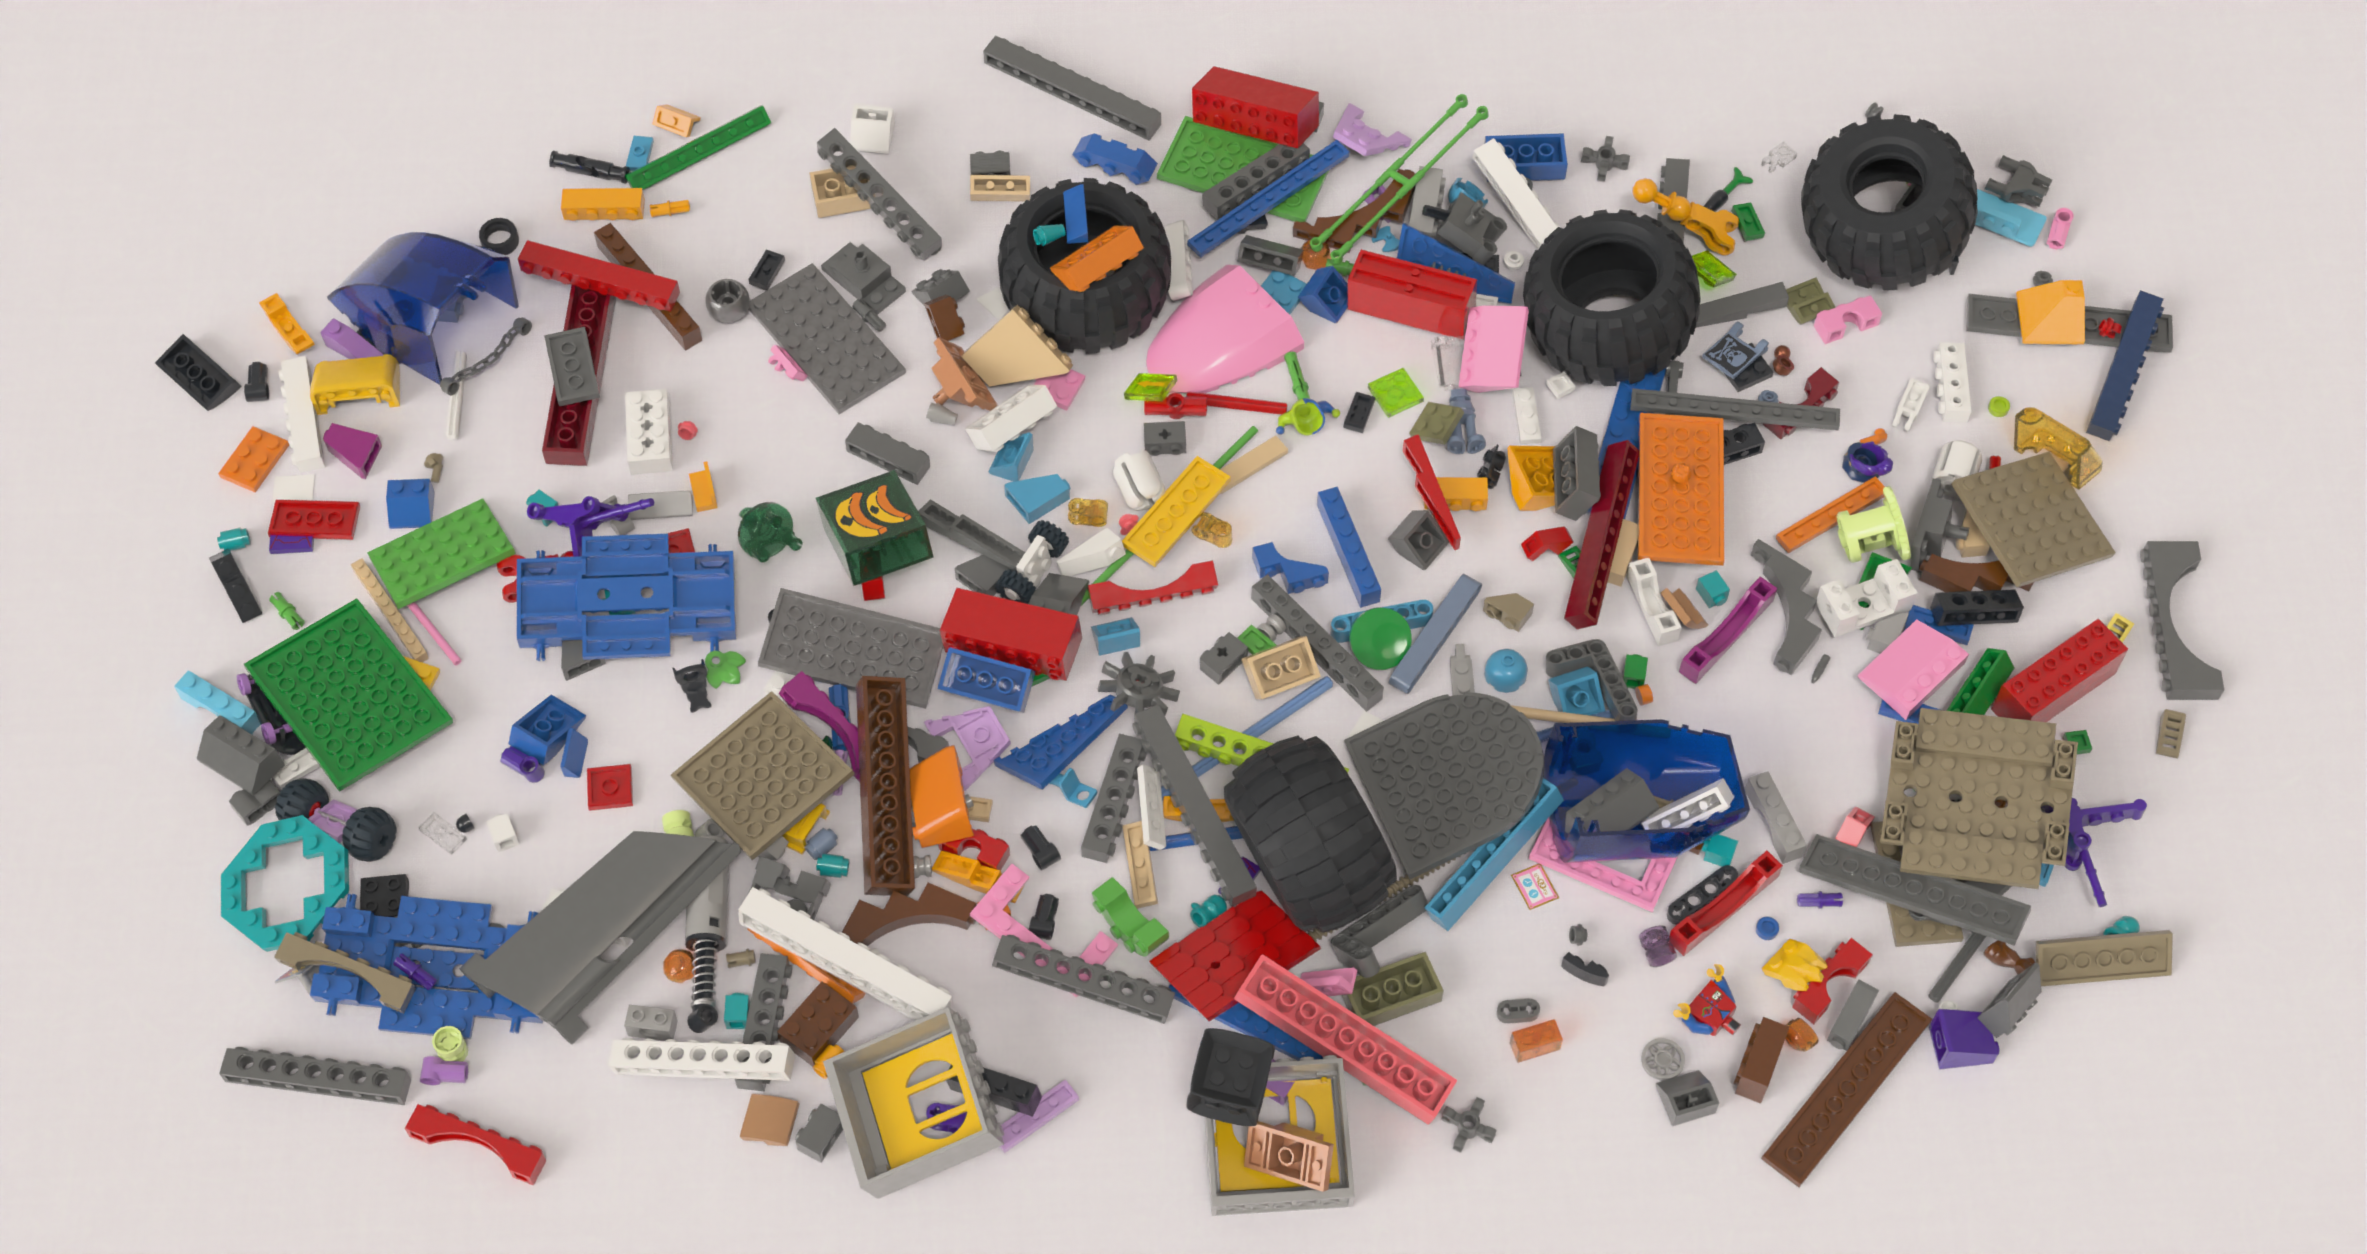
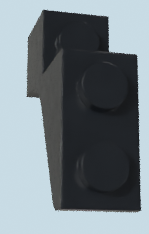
M229 549L209 557L242 623L261 615L262 612Z

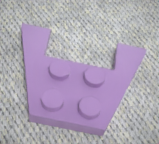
M1351 103L1348 104L1333 135V138L1363 156L1382 153L1387 148L1396 150L1400 145L1409 147L1412 141L1411 138L1399 131L1389 137H1385L1379 130L1368 127L1362 120H1359L1363 117L1364 111Z
M990 706L965 711L963 714L952 717L948 715L943 716L942 719L924 721L932 736H943L955 730L973 762L962 768L964 791L1011 744L1010 739Z

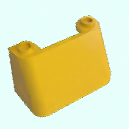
M386 354L376 357L321 361L315 366L310 387V399L317 415L328 414V407L330 405L331 408L336 407V401L375 397L377 403H381V400L387 401L390 408L400 407V366L398 360L392 355Z

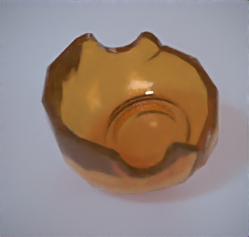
M1310 240L1305 242L1300 248L1304 250L1302 260L1308 269L1317 270L1326 267L1327 259H1331L1330 248L1326 242L1323 243L1322 250L1318 252L1312 250Z
M676 949L670 952L663 961V973L670 981L680 984L694 977L692 970L695 968L692 964L693 960H695L692 955L693 953L684 949Z
M1801 1018L1791 1019L1786 1023L1789 1026L1785 1041L1796 1051L1806 1052L1818 1044V1036Z

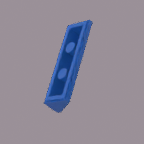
M1081 184L1063 192L1067 243L1088 242L1084 184Z

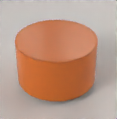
M1648 684L1635 688L1636 697L1641 706L1653 702V694Z

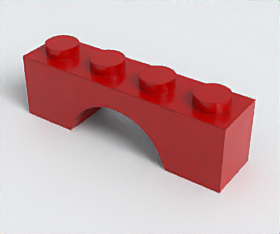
M1850 938L1847 943L1842 942L1835 950L1836 955L1825 960L1828 967L1821 970L1824 976L1822 982H1808L1809 988L1807 991L1798 990L1793 997L1795 1002L1792 1008L1813 1025L1828 1010L1832 1001L1827 992V982L1838 976L1856 979L1869 964L1873 956L1871 952L1853 938Z

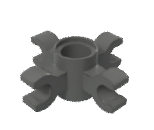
M1606 136L1604 146H1601L1598 151H1594L1589 147L1583 148L1581 161L1584 163L1596 162V167L1599 169L1597 180L1605 181L1607 171H1610L1613 166H1618L1623 170L1628 169L1630 155H1616L1615 149L1612 147L1614 137Z
M1476 1097L1471 1110L1465 1111L1462 1114L1457 1113L1450 1107H1445L1441 1120L1458 1126L1459 1134L1453 1144L1454 1150L1461 1153L1467 1139L1474 1138L1476 1135L1489 1143L1493 1142L1497 1130L1480 1124L1479 1115L1484 1107L1485 1100ZM1471 1122L1474 1124V1127L1467 1128L1463 1123Z

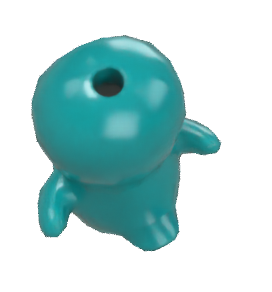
M1214 894L1209 896L1202 905L1192 903L1191 907L1193 910L1190 916L1196 926L1204 927L1227 910V904L1220 895Z
M2122 916L2113 926L2106 928L2103 935L2138 933L2140 925L2134 917Z

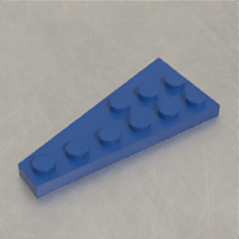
M1403 222L1397 259L1424 266H1430L1435 262L1436 269L1443 265V271L1451 268V273H1454L1456 270L1458 275L1466 273V277L1477 279V294L1498 297L1499 302L1512 303L1515 282Z
M1110 694L1090 705L1088 711L1081 715L1074 714L1069 717L1070 721L1060 725L1058 723L1033 737L1026 746L1010 750V755L994 759V764L996 767L1043 790L1108 728L1128 706L1124 703L1120 708L1112 711L1110 708L1115 696Z

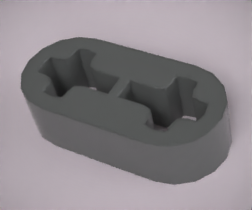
M1529 998L1505 1000L1499 1003L1496 1015L1499 1021L1507 1024L1532 1022L1539 1016L1540 1005L1536 1000ZM1527 1006L1531 1007V1010H1533V1014H1529V1012L1526 1011ZM1504 1008H1508L1511 1012L1510 1016H1506V1013L1503 1012Z

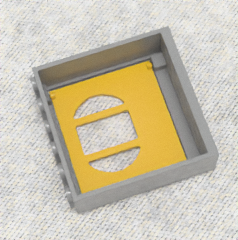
M949 1006L823 1061L860 1188L877 1199L1004 1145L1002 1139L1004 1130L1000 1123H997L995 1117L998 1112L988 1095L991 1093L987 1081L982 1076L984 1068L981 1061L977 1060L975 1054L978 1051L977 1046L969 1036L971 1031L969 1022ZM931 1061H945L953 1065L952 1069L907 1088L910 1077L923 1064ZM954 1076H958L965 1103L916 1124L909 1096ZM967 1112L962 1126L954 1134L946 1138L930 1139L921 1134V1131Z
M1335 1055L1325 1056L1319 1060H1314L1313 1057L1300 1058V1061L1282 1058L1278 1059L1277 1062L1271 1063L1268 1081L1296 1080L1282 1081L1294 1082L1287 1094L1290 1124L1298 1126L1295 1097H1299L1311 1107L1316 1122L1314 1132L1324 1134L1323 1141L1334 1144L1328 1190L1322 1192L1244 1167L1246 1148L1236 1139L1232 1124L1215 1120L1216 1133H1214L1213 1119L1205 1117L1212 1216L1352 1207L1355 1193L1343 1058H1337ZM1331 1078H1333L1342 1185L1339 1180ZM1266 1088L1264 1097H1278V1095ZM1215 1147H1217V1150H1218V1164H1219V1177H1220V1191H1221V1192H1218V1180H1217V1166H1216V1152H1215Z

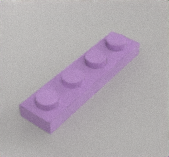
M1066 1080L1062 1081L1042 1096L1033 1117L1019 1112L1001 1125L1004 1130V1136H1002L1004 1145L999 1147L1006 1153L1079 1101V1096Z

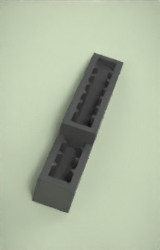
M1783 281L1700 304V314L1696 328L1746 319L1747 315L1751 313L1787 307L1789 296Z
M931 499L917 512L918 523L1015 571L1017 570L1016 566L1026 553L964 514L959 517Z

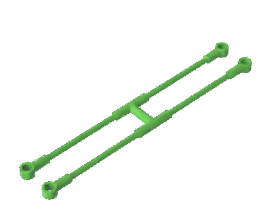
M1465 94L1458 95L1455 99L1456 102L1446 111V114L1401 158H1398L1359 200L1329 229L1327 228L1319 237H1314L1310 240L1312 250L1315 252L1322 250L1323 243L1333 234L1332 232L1390 177L1403 184L1404 186L1396 192V196L1350 241H1347L1339 250L1331 252L1332 263H1342L1343 256L1353 247V244L1398 199H1402L1470 128L1472 129L1480 120H1485L1489 117L1487 107H1478L1476 114L1467 122V125L1411 179L1398 173L1397 170L1404 164V161L1432 133L1460 108H1465L1468 105L1467 96Z

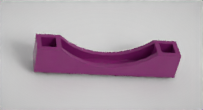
M1760 576L1746 591L1727 618L1705 640L1695 645L1682 659L1679 672L1697 684L1774 601L1777 588Z
M801 671L787 682L778 694L793 710L802 711L819 718L837 733L848 751L851 769L854 772L853 776L860 782L858 728L853 723H849L841 709L835 707L829 701L828 695L815 686L814 680Z

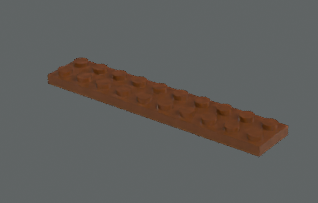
M1894 992L1761 1159L1800 1188L1933 1019Z

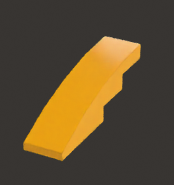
M944 851L940 852L932 867L933 872L984 894H987L1003 875L1000 870L982 866L978 860ZM1022 887L1021 890L1016 894V896L1011 900L1012 903H1015V902H1016V900L1018 899V897H1019V895H1020V893H1021L1023 887Z

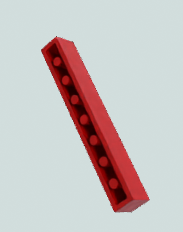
M529 240L526 241L518 257L520 269L526 274L542 276L548 280L553 279L566 285L578 286L584 290L597 291L603 295H612L621 300L634 301L640 305L655 307L658 310L671 312L680 294L677 280Z

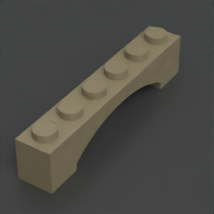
M286 932L274 956L279 963L298 971L303 966L325 965L354 973L370 983L381 995L379 1001L383 1006L404 1014L416 990L411 983V979L399 975L397 978L390 975L391 971L378 966L375 969L370 967V963L366 960L357 958L355 961L348 958L349 954L337 949L334 952L329 950V946L322 942L315 941V943L307 941V937L295 932L292 935Z

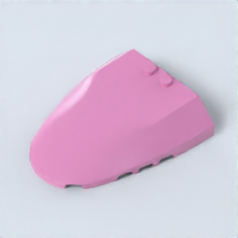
M1225 265L1193 291V295L1187 297L1171 314L1148 349L1146 366L1154 382L1165 383L1159 387L1171 394L1176 392L1207 393L1218 390L1221 385L1230 382L1235 384L1238 379L1248 375L1253 377L1256 372L1264 368L1270 369L1285 361L1284 356L1286 353H1298L1303 350L1304 340L1293 318L1240 265Z

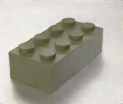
M1425 951L1381 967L1380 971L1372 977L1356 976L1352 994L1342 995L1348 1010L1371 1025L1376 1026L1442 1002L1444 990Z

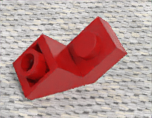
M1563 526L1536 531L1522 542L1521 546L1527 558L1534 561L1547 549L1559 555L1574 541L1568 529Z

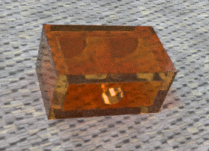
M1555 1019L1512 1032L1509 1043L1516 1061L1519 1063L1560 1050L1563 1038Z

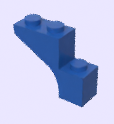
M1273 542L1252 547V559L1259 578L1261 579L1267 574L1270 577H1274L1280 573L1288 594L1301 593L1305 589L1319 588L1328 583L1329 572L1325 566L1286 559L1278 553Z

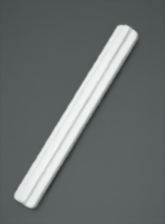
M456 351L454 353L452 376L465 369L466 355L464 351ZM464 378L459 382L458 391L450 396L446 432L449 440H456L459 437Z

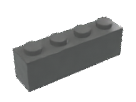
M858 422L845 439L847 452L916 485L920 483L930 468V459L927 453L922 450H916L903 441L899 442L886 433H880L870 425H863Z

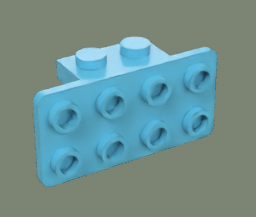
M1977 189L1978 214L1975 225L2031 247L2035 245L2047 220L2045 215L2017 204L2006 202L2002 198Z

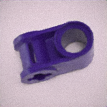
M933 1103L927 1108V1119L960 1105ZM967 1112L930 1128L955 1133L964 1123Z

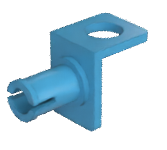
M1069 768L1065 775L1059 773L1049 783L1060 787L1067 801L1084 808L1090 805L1098 793L1096 789L1080 783L1072 768ZM1081 792H1089L1087 799H1078V795Z

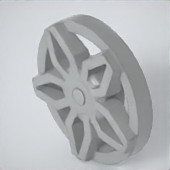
M1659 1038L1652 1040L1645 1046L1641 1062L1644 1070L1651 1077L1659 1081H1665L1677 1077L1682 1072L1685 1064V1055L1681 1047L1674 1041ZM1657 1044H1667L1669 1046L1665 1047V1049H1662V1047H1660ZM1649 1049L1652 1056L1646 1059V1052ZM1676 1051L1680 1055L1681 1062L1676 1058H1673L1676 1054ZM1658 1067L1656 1070L1657 1073L1653 1072L1651 1069ZM1660 1069L1665 1070L1664 1075H1661ZM1669 1069L1672 1071H1676L1673 1074L1668 1075Z

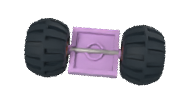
M301 778L289 782L282 788L280 795L277 797L275 813L278 820L303 815L338 843L343 841V845L348 849V853L359 861L371 862L383 858L389 852V849L392 848L395 841V834L397 833L396 824L385 810L377 807H364L357 810L334 799L329 802V796L324 787L312 779Z

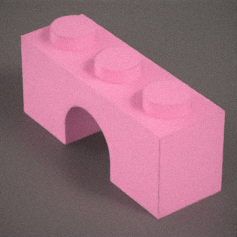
M1871 295L1864 298L1860 297L1853 302L1840 304L1836 308L1821 311L1816 316L1814 327L1824 344H1828L1843 338L1847 327L1844 322H1852L1858 326L1860 331H1864L1879 325L1882 312Z

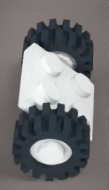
M1044 520L1038 521L1028 535L1031 545L1016 566L1017 571L1005 570L995 584V589H997V593H1000L1002 598L1029 604L1033 593L1036 591V587L1040 584L1041 577L1051 567V557L1054 558L1055 556L1058 558L1069 543V537L1066 536L1065 532L1061 531L1060 527L1057 528L1055 527L1056 524L1053 523L1051 525L1049 521L1045 522Z

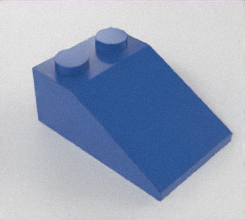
M551 694L512 725L508 744L527 756L535 757L544 766L565 745L568 730L570 728L577 730L586 719V715Z

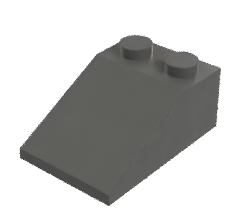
M1049 573L1033 593L1029 604L1077 615L1089 585V580Z

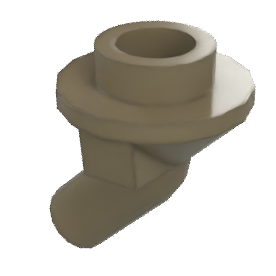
M432 453L426 457L424 462L426 468L433 469L431 482L439 483L444 458L442 454Z

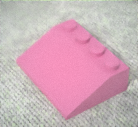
M1478 306L1469 308L1459 380L1460 388L1481 393L1519 387L1529 313L1528 307Z
M1916 620L1857 677L1907 720L1965 664L1969 654L1949 637Z

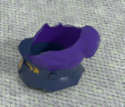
M1873 441L1853 443L1843 456L1842 468L1851 480L1862 483L1875 476L1879 478V476L1886 475L1893 468V461L1891 458H1888L1887 451L1881 446L1875 445Z

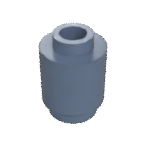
M822 828L807 841L808 844L804 848L814 860H817L818 857L822 858L823 853L827 854L837 845L836 839L838 837L830 828L828 830Z

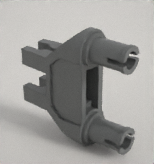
M2003 155L1998 167L2014 172L2013 178L2007 184L1989 178L1985 190L2001 195L2002 200L2009 203L2026 202L2040 207L2044 195L2046 196L2049 190L2048 187L2052 183V179L2038 173L2030 162L2020 160L2019 162Z

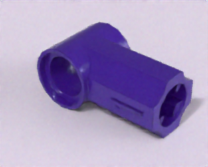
M512 746L506 748L501 754L500 762L524 776L529 782L537 783L543 779L544 768L535 757L527 756Z

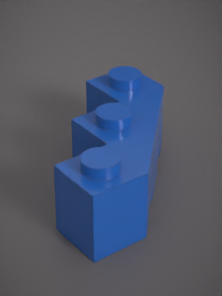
M1095 133L1082 137L1072 154L1084 167L1098 163L1104 172L1110 176L1123 172L1135 185L1149 181L1158 164L1145 150L1139 148L1136 151L1129 149L1127 144L1113 139L1111 142L1103 140L1101 135Z

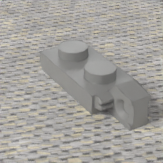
M1456 644L1455 656H1451L1450 660L1452 696L1463 695L1464 692L1475 693L1472 660L1470 655H1465L1464 644Z

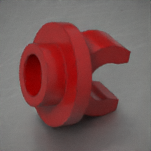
M2109 317L2101 321L2098 327L2099 334L2102 337L2107 336L2114 339L2116 333H2121L2122 326L2114 323V319Z

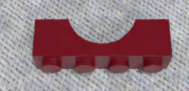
M1820 367L1807 378L1804 388L1807 399L1797 405L1823 407L1827 400H1833L1838 394L1839 381ZM1762 424L1780 440L1786 435L1790 436L1797 428L1796 426Z

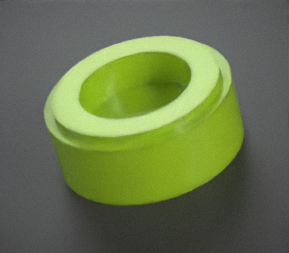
M2001 396L1993 397L1988 405L1989 412L1995 417L2006 416L2010 409L2009 401Z

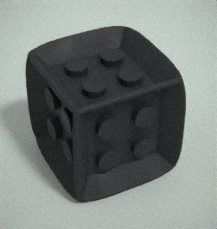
M1206 1028L1198 1050L1186 1108L1195 1114L1240 1126H1256L1264 1099L1275 1046L1253 1036L1224 1029Z

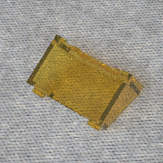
M2034 407L2024 408L2015 415L2014 450L2018 453L2023 454L2027 449H2033L2036 454L2043 448L2072 465L2069 473L2073 476L2071 485L2078 490L2102 471V458L2088 439Z

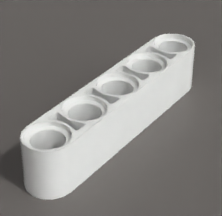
M1185 220L1164 226L1171 250V282L1168 292L1172 301L1193 295L1190 247L1187 246L1189 230Z

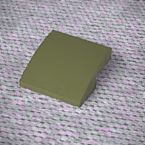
M1817 277L1786 289L1789 296L1787 308L1800 325L1816 319L1817 314L1823 310L1836 308L1829 293H1824Z

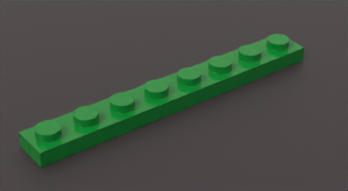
M760 105L626 174L625 177L631 188H642L643 190L771 123L764 106Z

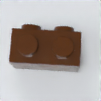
M945 294L924 303L937 339L940 337L949 341L965 334L963 330L965 324L962 317H958L956 311L958 305L954 298Z

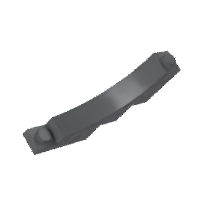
M1758 539L1753 545L1751 556L1758 562L1765 564L1763 575L1777 588L1776 592L1781 600L1786 619L1785 639L1776 654L1773 664L1780 671L1792 676L1819 640L1822 631L1821 628L1807 620L1817 603L1816 599L1803 592V589L1810 581L1812 571Z

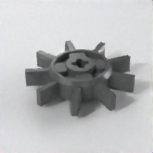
M1124 652L1121 660L1124 666L1122 669L1105 661L1102 673L1115 680H1100L1098 692L1116 693L1117 697L1113 699L1110 708L1112 711L1117 710L1124 703L1135 707L1134 714L1143 711L1144 708L1159 705L1164 716H1166L1168 707L1160 698L1177 702L1180 690L1163 686V684L1173 682L1175 671L1171 670L1159 674L1153 669L1155 656L1150 655L1145 665L1134 664L1129 653Z

